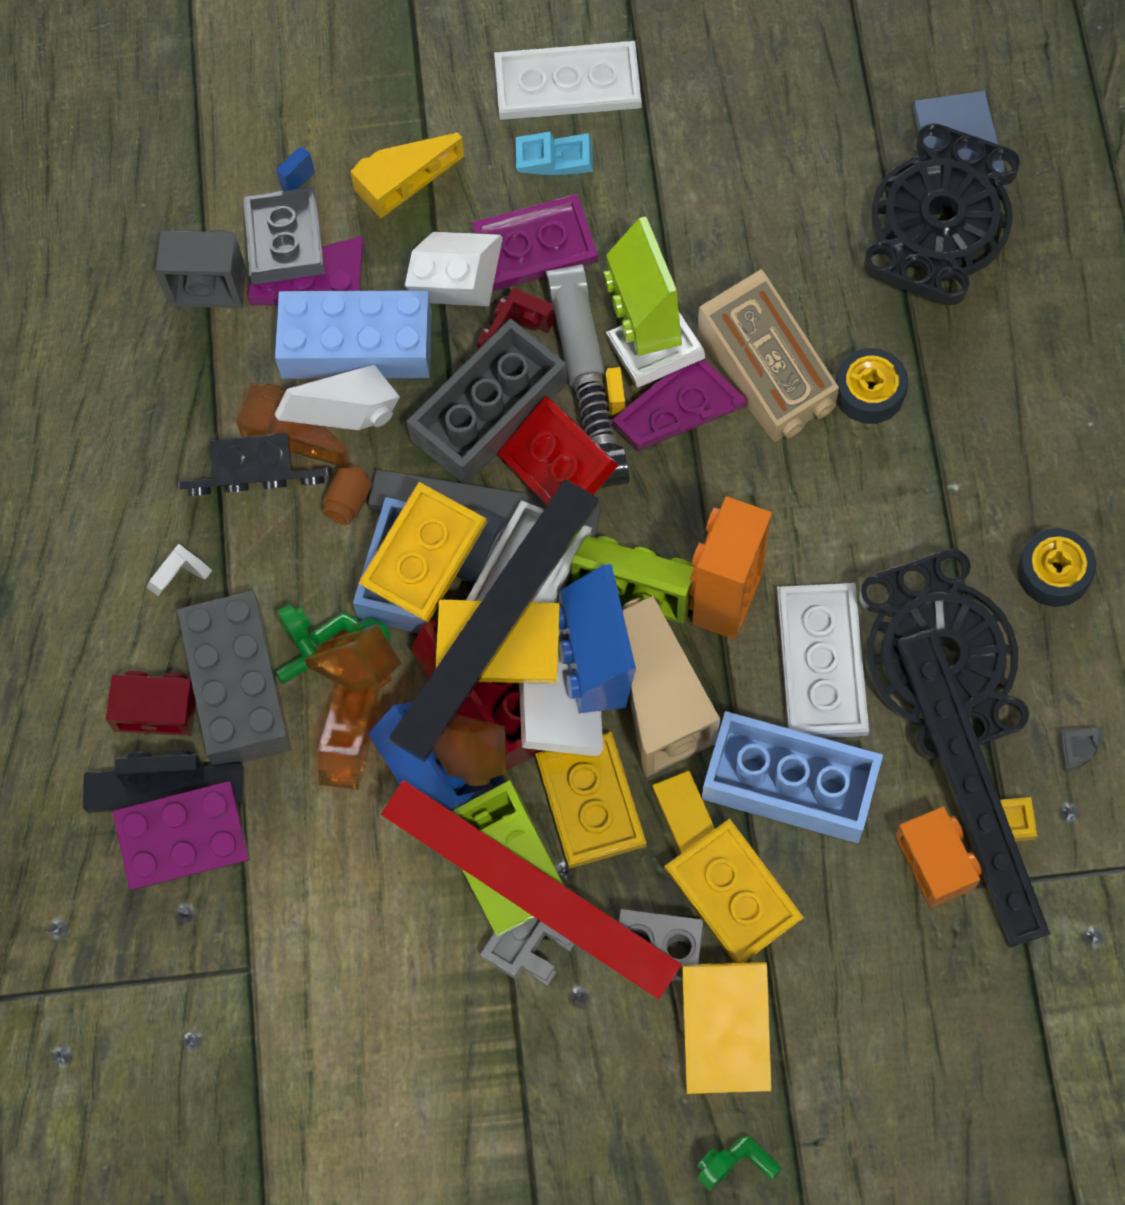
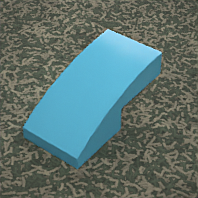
M551 132L516 137V169L521 173L539 175H568L593 172V141L589 133L557 139L553 138Z

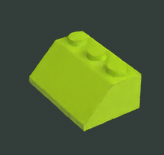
M646 216L641 217L606 255L608 270L603 271L607 292H614L615 294L612 296L615 314L617 318H624L622 329L627 343H634L638 356L682 345L677 289Z
M586 536L571 562L573 582L603 565L612 564L621 606L637 598L645 600L654 596L665 619L681 624L685 623L692 597L689 593L693 581H690L694 567L691 566L690 562L680 558H672L671 560L656 556L653 551L643 547H635L634 549L619 545L616 540L606 536H598L597 538Z

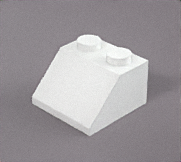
M432 232L411 253L405 287L409 291H428L430 303L489 307L503 239L502 236L494 234Z

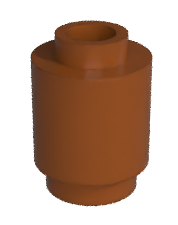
M350 465L347 468H339L323 499V504L325 505L322 511L323 514L330 520L342 525H350L352 519L358 518L372 488L368 474L356 466Z

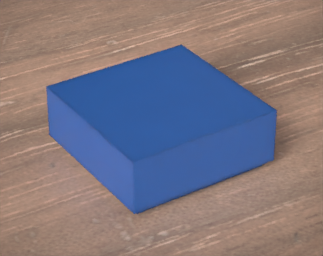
M302 146L290 155L276 170L283 191L299 189L315 173L311 154Z

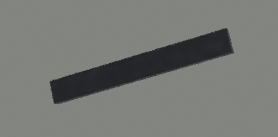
M567 479L563 481L390 735V742L419 760L426 761L599 504V498Z
M935 627L898 639L895 642L973 853L980 864L982 877L1008 947L1012 948L1050 935Z

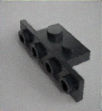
M289 433L211 440L214 478L177 482L178 490L188 489V496L211 494L212 486L226 485V492L248 491L249 483L264 482V489L287 487V479L302 478V485L325 483L324 476L333 475V468L293 470Z
M172 750L167 753V756H152L146 752H133L128 754L127 758L115 759V771L86 772L84 774L83 809L87 813L112 812L228 781L233 782L237 804H242L244 802V768L241 764L203 766L197 755L187 750Z

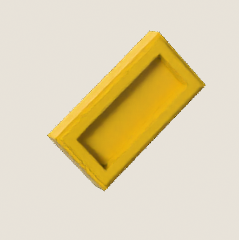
M690 771L652 785V790L680 854L715 829Z

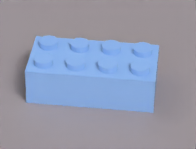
M279 291L275 360L281 379L328 378L370 365H375L385 378H430L432 310L429 292Z
M725 711L704 782L702 800L859 843L883 755Z

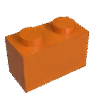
M944 806L899 825L895 837L930 908L975 890L980 882L979 875L982 874L980 864L972 852H966L961 838H963L962 828L954 815L949 817Z

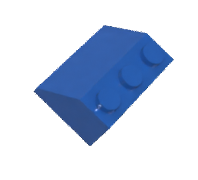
M607 564L561 589L559 594V630H561L563 638L559 642L560 658L562 664H568L570 675L567 676L568 695L570 699H576L579 713L626 708L636 671L612 564Z
M414 701L394 705L368 733L399 785L403 780L408 782L450 811L504 784L499 774L493 776L456 718L453 719L425 762L390 742V735Z

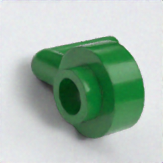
M290 604L275 611V614L289 639L298 648L301 656L275 671L282 684L292 680L320 661V655L310 640L307 631L312 626L310 620L300 606L294 609Z
M341 612L310 633L313 643L320 646L345 629L352 634L358 648L372 659L377 658L390 648V632L382 621L371 617H366L359 621L347 612Z
M743 1135L729 1148H725L720 1153L713 1148L697 1165L702 1171L697 1179L710 1192L732 1172L745 1156L770 1181L783 1168L750 1136Z

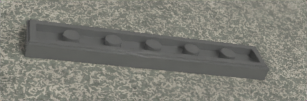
M376 470L368 503L369 509L381 511L385 497L407 502L418 482H421L474 512L478 508H484L507 518L508 523L521 500L545 509L547 506L538 495L383 470ZM597 505L584 524L592 528L591 537L596 538L601 514L600 505Z

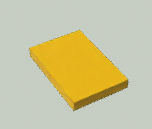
M418 482L360 579L359 584L428 623L439 606V600L443 599L488 521L485 517Z
M439 600L436 668L482 601ZM532 602L479 682L557 684L560 603Z
M612 732L602 734L603 751L600 756L554 751L535 753L569 869L646 847V840Z
M730 818L664 866L665 871L733 963L746 962L804 918Z
M767 963L682 965L687 1094L771 1091Z

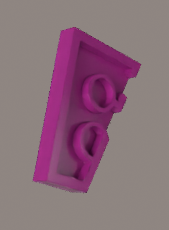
M363 235L322 246L325 274L252 285L250 279L248 290L249 304L278 306L279 291H361L364 254Z
M702 359L664 376L612 419V426L637 451H640L747 407V400L705 359Z

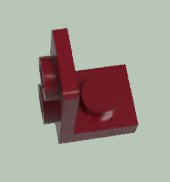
M513 287L508 298H502L498 303L494 315L496 319L490 329L486 327L482 331L477 347L480 349L510 319L513 321L518 320L523 327L535 331L538 329L549 333L555 322L554 304Z

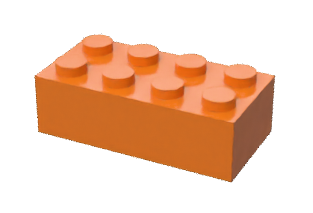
M728 496L725 497L721 509L713 508L706 526V530L709 532L705 544H698L691 564L694 568L690 581H693L689 593L692 597L688 609L693 610L692 625L737 640L763 574L772 512Z

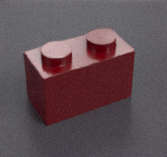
M126 671L125 675L112 674L106 721L114 732L192 736L196 708L192 681L187 679V676L179 673H166L164 677H149L148 674L141 671Z

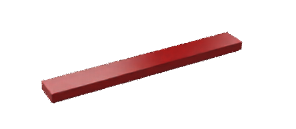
M404 780L401 782L380 814L659 1000L681 967L682 964L408 782Z

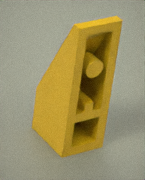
M457 132L378 150L369 158L361 159L354 169L350 171L354 191L380 218H383L465 157L462 136Z

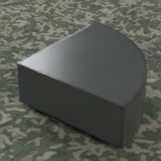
M1102 728L1064 729L1060 731L1059 738L1064 772L1079 769L1091 760L1101 742Z

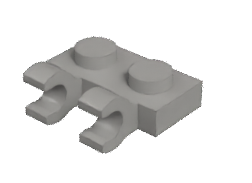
M533 918L498 937L494 933L480 956L484 961L515 980L524 970L537 981L549 986L557 973L554 970L555 966L533 954L545 935L569 952L575 944L538 919Z

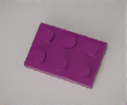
M577 194L472 222L474 234L501 235L503 238L492 291L546 277L547 270L580 264L584 267L598 263V254Z
M231 781L112 811L128 885L132 891L250 861L234 786Z

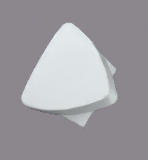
M178 544L150 579L146 588L159 597L181 567L204 580L212 570L199 558Z

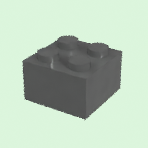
M183 228L173 231H160L156 272L170 306L243 308L247 269L235 233L221 229H215L210 232H194Z

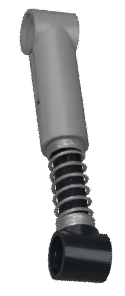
M580 264L547 270L546 280L550 302L554 304L564 361L567 363L569 384L575 388L577 392L576 397L580 400L578 407L582 409L580 416L583 418L582 425L585 427L584 431L588 432V435L619 465L599 489L628 484L629 473L623 446L617 445L616 438L613 436L614 430L609 427L612 421L607 418L610 412L606 410L608 403L604 401L606 394L602 392L606 374L590 308L584 267Z

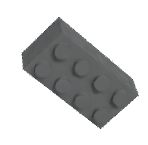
M510 319L407 420L410 440L463 484H469L492 461L501 447L543 398L548 396L553 399L568 384L567 363Z
M250 591L177 609L206 754L212 765L239 764L291 751V741L262 609L255 592Z

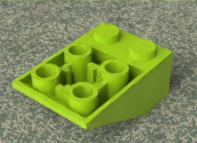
M510 780L451 811L564 886L523 800ZM463 870L497 937L535 918Z

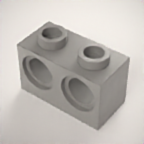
M621 909L619 923L645 938L649 943L670 957L672 956L668 953L667 948L671 943L680 941L687 944L691 951L687 957L683 959L672 958L682 965L698 964L703 920ZM682 965L672 981L683 982Z

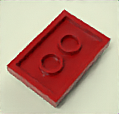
M548 396L543 398L497 452L546 505H548L565 479L594 495L619 466Z

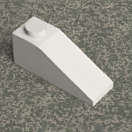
M370 365L287 389L274 415L281 421L361 430L371 426L380 427L387 423L393 415L392 411L400 396L377 367Z

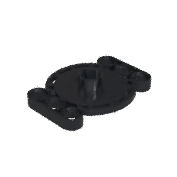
M931 123L923 126L918 133L916 150L920 156L912 157L898 164L884 177L876 190L871 215L872 228L877 242L870 245L867 249L864 268L867 274L876 280L942 304L956 305L962 302L967 295L970 283L968 276L987 267L999 256L1008 241L1013 222L1012 205L1003 185L1010 184L1017 177L1020 159L1015 151L941 124ZM928 136H936L942 140L943 145L933 149L926 146L923 140ZM962 148H970L977 153L978 157L967 161L960 158L958 151ZM1004 160L1012 166V170L1007 173H1000L993 168L992 164L995 161ZM886 187L890 188L887 199L880 201V197ZM1000 200L1004 207L1005 215L1001 212ZM943 206L949 207L947 218L950 219L949 221H939L932 216L940 215ZM878 214H884L886 228L883 231L878 221ZM1004 228L1003 237L997 245L994 239L997 229ZM985 251L990 253L984 259L973 264V260L977 259ZM876 254H885L891 259L892 263L887 267L881 268L874 265L871 258ZM913 266L921 267L927 276L922 280H913L909 278L906 270ZM947 279H954L961 284L962 289L957 293H948L942 288L941 283Z
M956 549L944 550L874 574L866 578L859 591V600L862 606L870 612L879 614L872 625L867 641L866 662L871 681L880 698L894 713L908 722L922 727L916 735V750L923 758L931 761L939 759L936 752L929 751L924 745L923 739L928 729L924 719L919 718L921 710L895 643L898 639L935 627L941 645L947 647L950 651L956 650L957 656L954 658V664L950 669L969 718L977 719L982 725V735L977 739L979 746L1019 732L1024 728L1029 719V710L1025 702L1017 697L1008 695L1013 687L1018 670V645L1014 630L1004 612L989 597L972 587L962 584L970 573L971 565L967 555ZM950 558L957 560L962 566L961 576L953 579L946 577L941 571V562ZM909 571L921 573L925 578V587L920 591L908 589L904 584V575ZM878 583L886 587L889 595L888 600L881 604L870 601L866 592L870 585ZM956 591H957V592L964 593V594H966V595H965V596H962V595L956 594ZM975 598L979 602L983 603L994 615H991L982 605L975 602L973 599ZM885 616L893 617L891 622L882 621ZM998 622H1000L1007 635L1009 645L1005 644L1003 633L997 624ZM877 631L884 633L881 642V653L874 655V640ZM1011 655L1010 672L1006 679L1003 676L1006 656ZM881 664L884 677L889 684L885 689L878 678L875 665ZM996 687L1003 689L1001 693L994 692ZM895 693L902 702L913 708L912 712L909 713L898 706L890 696ZM1011 705L1019 711L1020 721L1016 726H1006L999 719V709L1002 706Z

